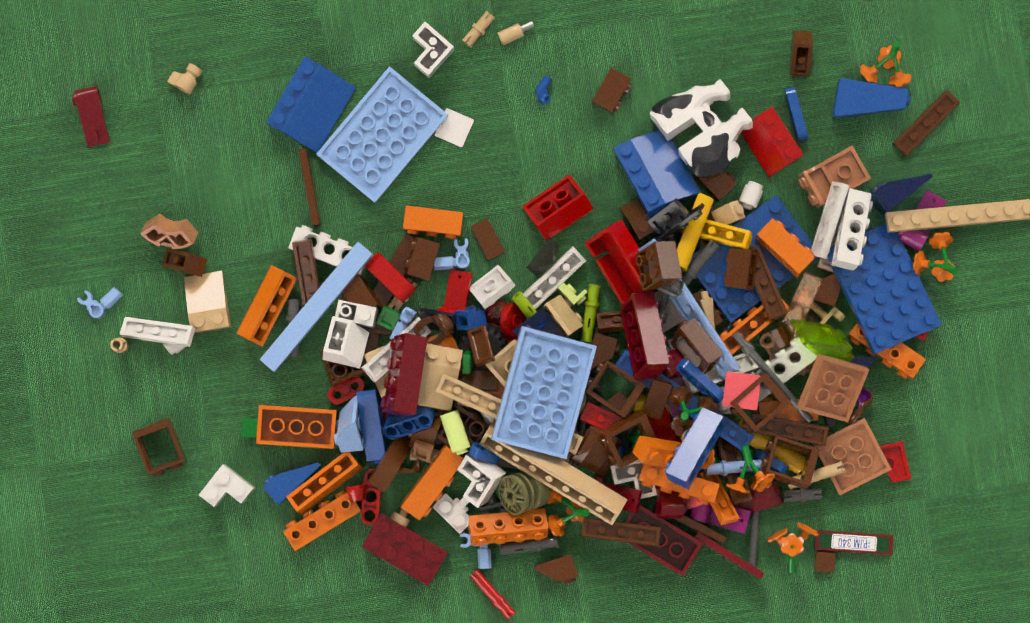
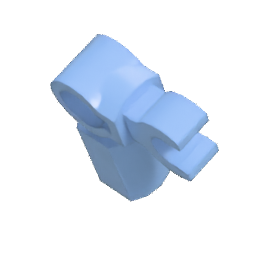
M465 238L463 246H459L457 239H455L454 247L458 250L455 253L456 258H453V256L436 257L434 271L453 269V267H457L460 270L467 269L470 265L469 253L466 251L468 239Z
M113 287L100 299L101 302L99 303L97 300H93L91 292L85 290L84 292L88 296L87 300L83 301L80 297L77 300L80 304L87 306L86 309L92 317L101 319L106 315V309H110L123 295L117 288Z
M407 306L403 309L400 315L401 321L397 322L390 339H393L394 336L398 335L413 321L417 313L416 311Z
M460 534V537H466L468 539V542L466 544H461L460 547H469L471 545L469 534ZM489 544L480 546V549H478V569L492 568L491 549H488Z

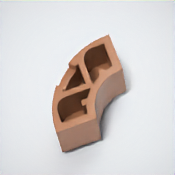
M158 214L145 222L140 234L146 240L159 247L163 245L172 247V249H181L194 244L198 231L187 219L172 221Z

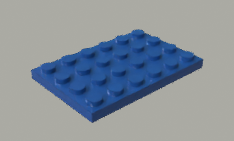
M886 224L865 232L864 236L867 237L866 244L861 251L863 261L854 271L831 265L873 355L942 325L919 276L913 270V263L903 242L899 240L898 232L888 233ZM835 245L830 247V252L827 255L830 264H832ZM847 245L850 251H854L851 245Z

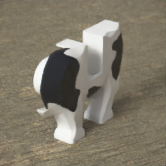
M721 79L714 85L694 86L686 92L664 98L656 103L650 112L651 120L667 141L694 123L703 131L678 148L679 156L690 167L696 177H712L723 173L729 167L733 158H738L740 147L735 142L742 130L753 128V121L743 108L739 109L736 115H733L727 122L723 123L715 113L710 111V105L713 104V101H728L730 99V91Z

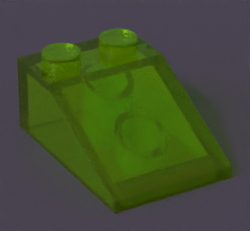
M796 319L790 321L802 344L816 356L819 353L847 362L855 358L851 352L852 346L844 340L846 336L839 328L836 330L828 324Z

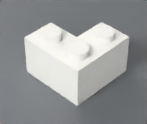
M424 22L412 35L413 40L425 49L414 64L424 75L430 78L453 53L454 46L428 23Z
M470 453L465 456L457 469L472 481L463 497L477 508L489 501L501 479L506 474L496 464L478 460L471 456Z
M639 459L621 469L610 465L614 485L633 481L634 488L642 490L641 499L657 495L655 485H653V488L641 485L642 481L638 480L642 467V462Z
M222 464L199 496L213 507H216L227 493L238 502L244 503L255 487L226 464Z

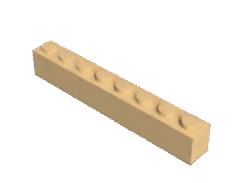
M496 419L493 420L479 445L582 508L587 509L610 525H613L627 502L626 498L556 456L491 440Z

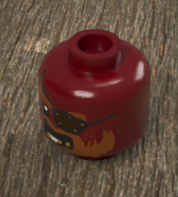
M498 299L493 305L484 309L486 321L500 325L502 309L508 302Z
M670 349L667 351L670 355V363L663 370V373L669 378H677L681 374L677 371L676 366L684 358L676 350Z

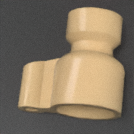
M191 63L186 68V73L172 72L167 80L169 84L188 95L194 90L197 84L196 78L202 73L200 68Z

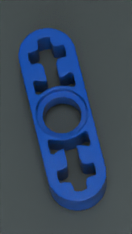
M794 87L784 89V94L796 139L798 142L808 140V135L796 90Z
M682 359L676 366L677 371L706 397L711 396L716 404L720 403L724 395L723 390L687 359Z

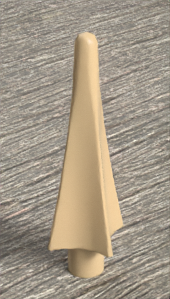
M708 290L700 292L702 299L698 301L705 316L715 329L713 298L709 297Z

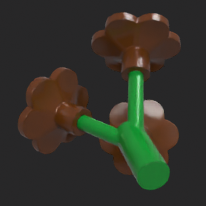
M686 386L675 387L671 390V394L668 396L669 402H672L675 407L682 406L683 409L682 414L676 415L670 425L671 429L675 431L676 436L681 437L687 429L692 427L691 414L700 413L702 408L714 413L717 411V405L711 396H701L697 408L689 410L686 408V405L693 395Z

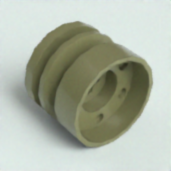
M523 471L507 475L499 483L498 492L501 503L513 515H519L542 507L549 500V487Z

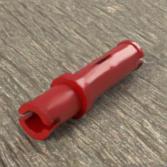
M479 569L469 576L493 603L492 606L497 608L506 620L516 613L506 602L505 596L499 594Z

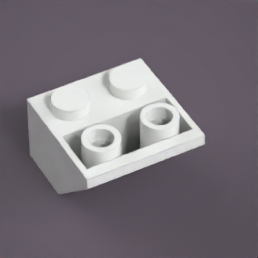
M332 316L322 360L360 368L369 332L351 320Z

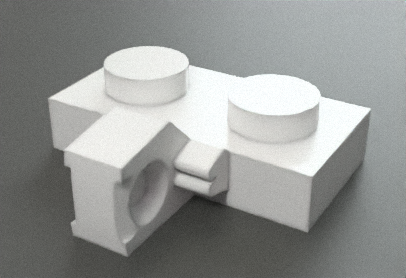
M445 493L433 506L459 534L468 526L469 515L466 512L469 509L466 505L469 501L465 497L461 500L457 497L452 500Z

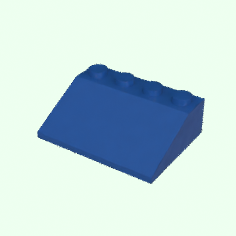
M305 56L266 122L269 126L317 153L356 87Z
M660 130L630 139L614 147L615 156L649 218L675 198L680 203H683L701 193L688 167L679 156V151L673 140L667 141Z

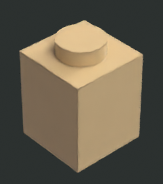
M738 200L711 212L715 222L731 225L746 218L744 209Z

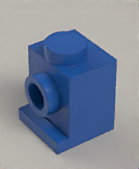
M476 306L466 307L465 310L454 311L457 330H471L487 324L485 310L482 308L476 309Z

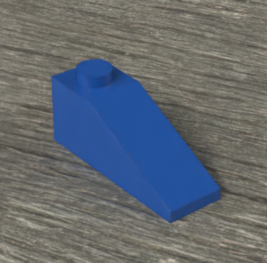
M317 462L277 474L276 476L272 474L264 481L266 485L263 489L280 505L287 499L286 496L301 486L322 464Z

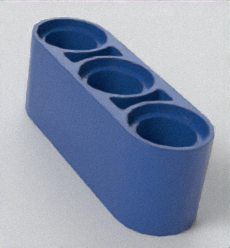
M417 405L416 415L399 416L390 414L386 418L383 435L388 439H397L429 428L433 423L436 409Z

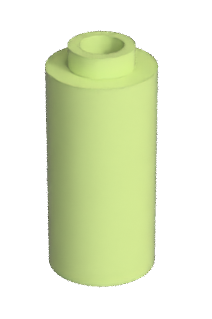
M456 410L441 415L440 418L452 453L456 452L457 455L468 452L467 448L471 446L459 411Z

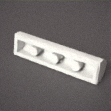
M572 246L523 295L534 309L538 308L586 260Z

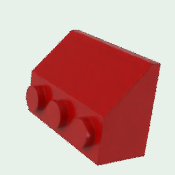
M773 106L752 119L753 128L742 130L741 132L742 137L768 177H771L803 156L802 151Z
M567 175L522 206L546 241L594 209L585 193L570 175Z

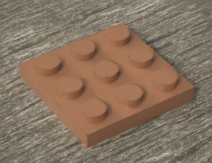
M818 353L797 407L800 410L848 422L870 369Z
M865 417L827 436L826 446L813 444L815 448L820 449L819 457L824 467L840 461L843 462V468H845L846 473L830 477L839 495L892 470Z

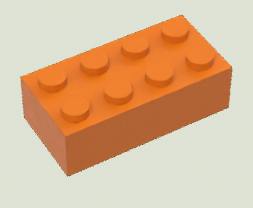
M259 405L256 444L334 449L337 410Z

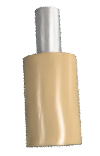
M532 21L522 26L517 23L497 34L504 46L523 37V32L533 28L534 24Z

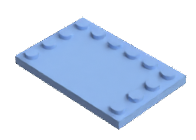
M389 66L316 155L376 203L444 122L448 114Z
M521 326L491 440L567 459L597 346Z

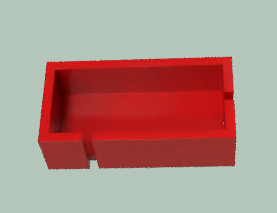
M623 220L608 226L585 242L593 258L608 251V254L597 259L596 263L622 306L632 293H648L655 290H642L639 280V269L636 264V254L639 253L638 249L640 248Z

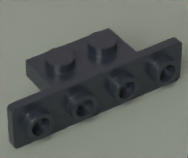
M675 198L648 219L647 222L658 234L654 239L657 242L664 239L666 241L670 240L675 235L674 232L676 230L682 231L688 226V222L691 219L697 220L703 214L701 211L705 205L701 203L688 212L679 200Z

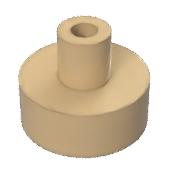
M401 509L400 513L393 511L390 516L391 519L405 527L410 522L406 518L408 512L404 509Z

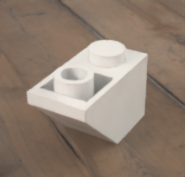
M338 300L335 317L351 320L359 326L374 329L378 309L376 307Z

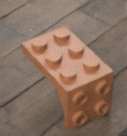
M853 146L798 175L800 187L803 190L806 189L809 194L807 196L808 201L812 207L815 206L817 209L825 205L832 181L847 184L849 188L854 189L871 179Z

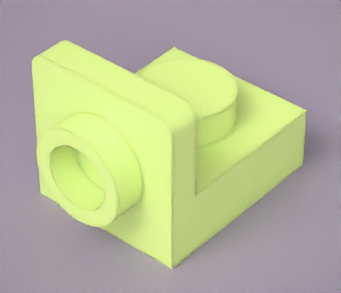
M563 283L558 287V290L570 301L572 306L576 303L580 305L587 299L585 296L587 294L586 289L576 296V290L570 284L566 285Z

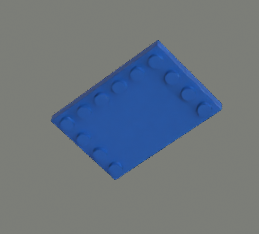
M775 195L746 216V218L736 223L734 227L752 232L750 247L759 244L778 289L795 276L755 240L759 231L773 218L775 221H780L789 234H794L803 247L806 246L811 249L813 243L779 197ZM716 243L720 248L700 270L696 279L705 291L708 290V294L713 298V302L728 322L731 323L761 300L755 286L753 291L725 287L723 278L724 273L727 271L726 256L729 249L734 247ZM704 247L697 251L695 254H693L690 264L704 249ZM815 257V259H814V261H813L812 263H814L815 261H817L819 258H818V257Z

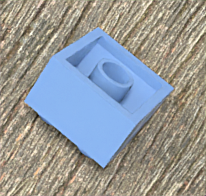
M354 396L340 411L339 420H336L337 433L334 434V441L339 446L341 453L364 449L357 396Z

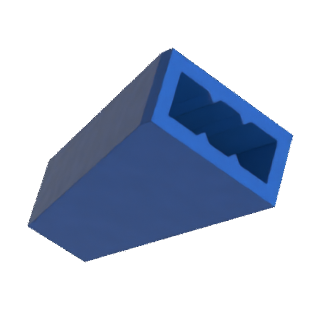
M840 78L837 83L832 118L903 111L906 106H909L911 95H908V89Z
M378 390L356 392L366 459L367 461H372L373 464H379L388 449L387 438L383 435L385 413L382 412V398Z

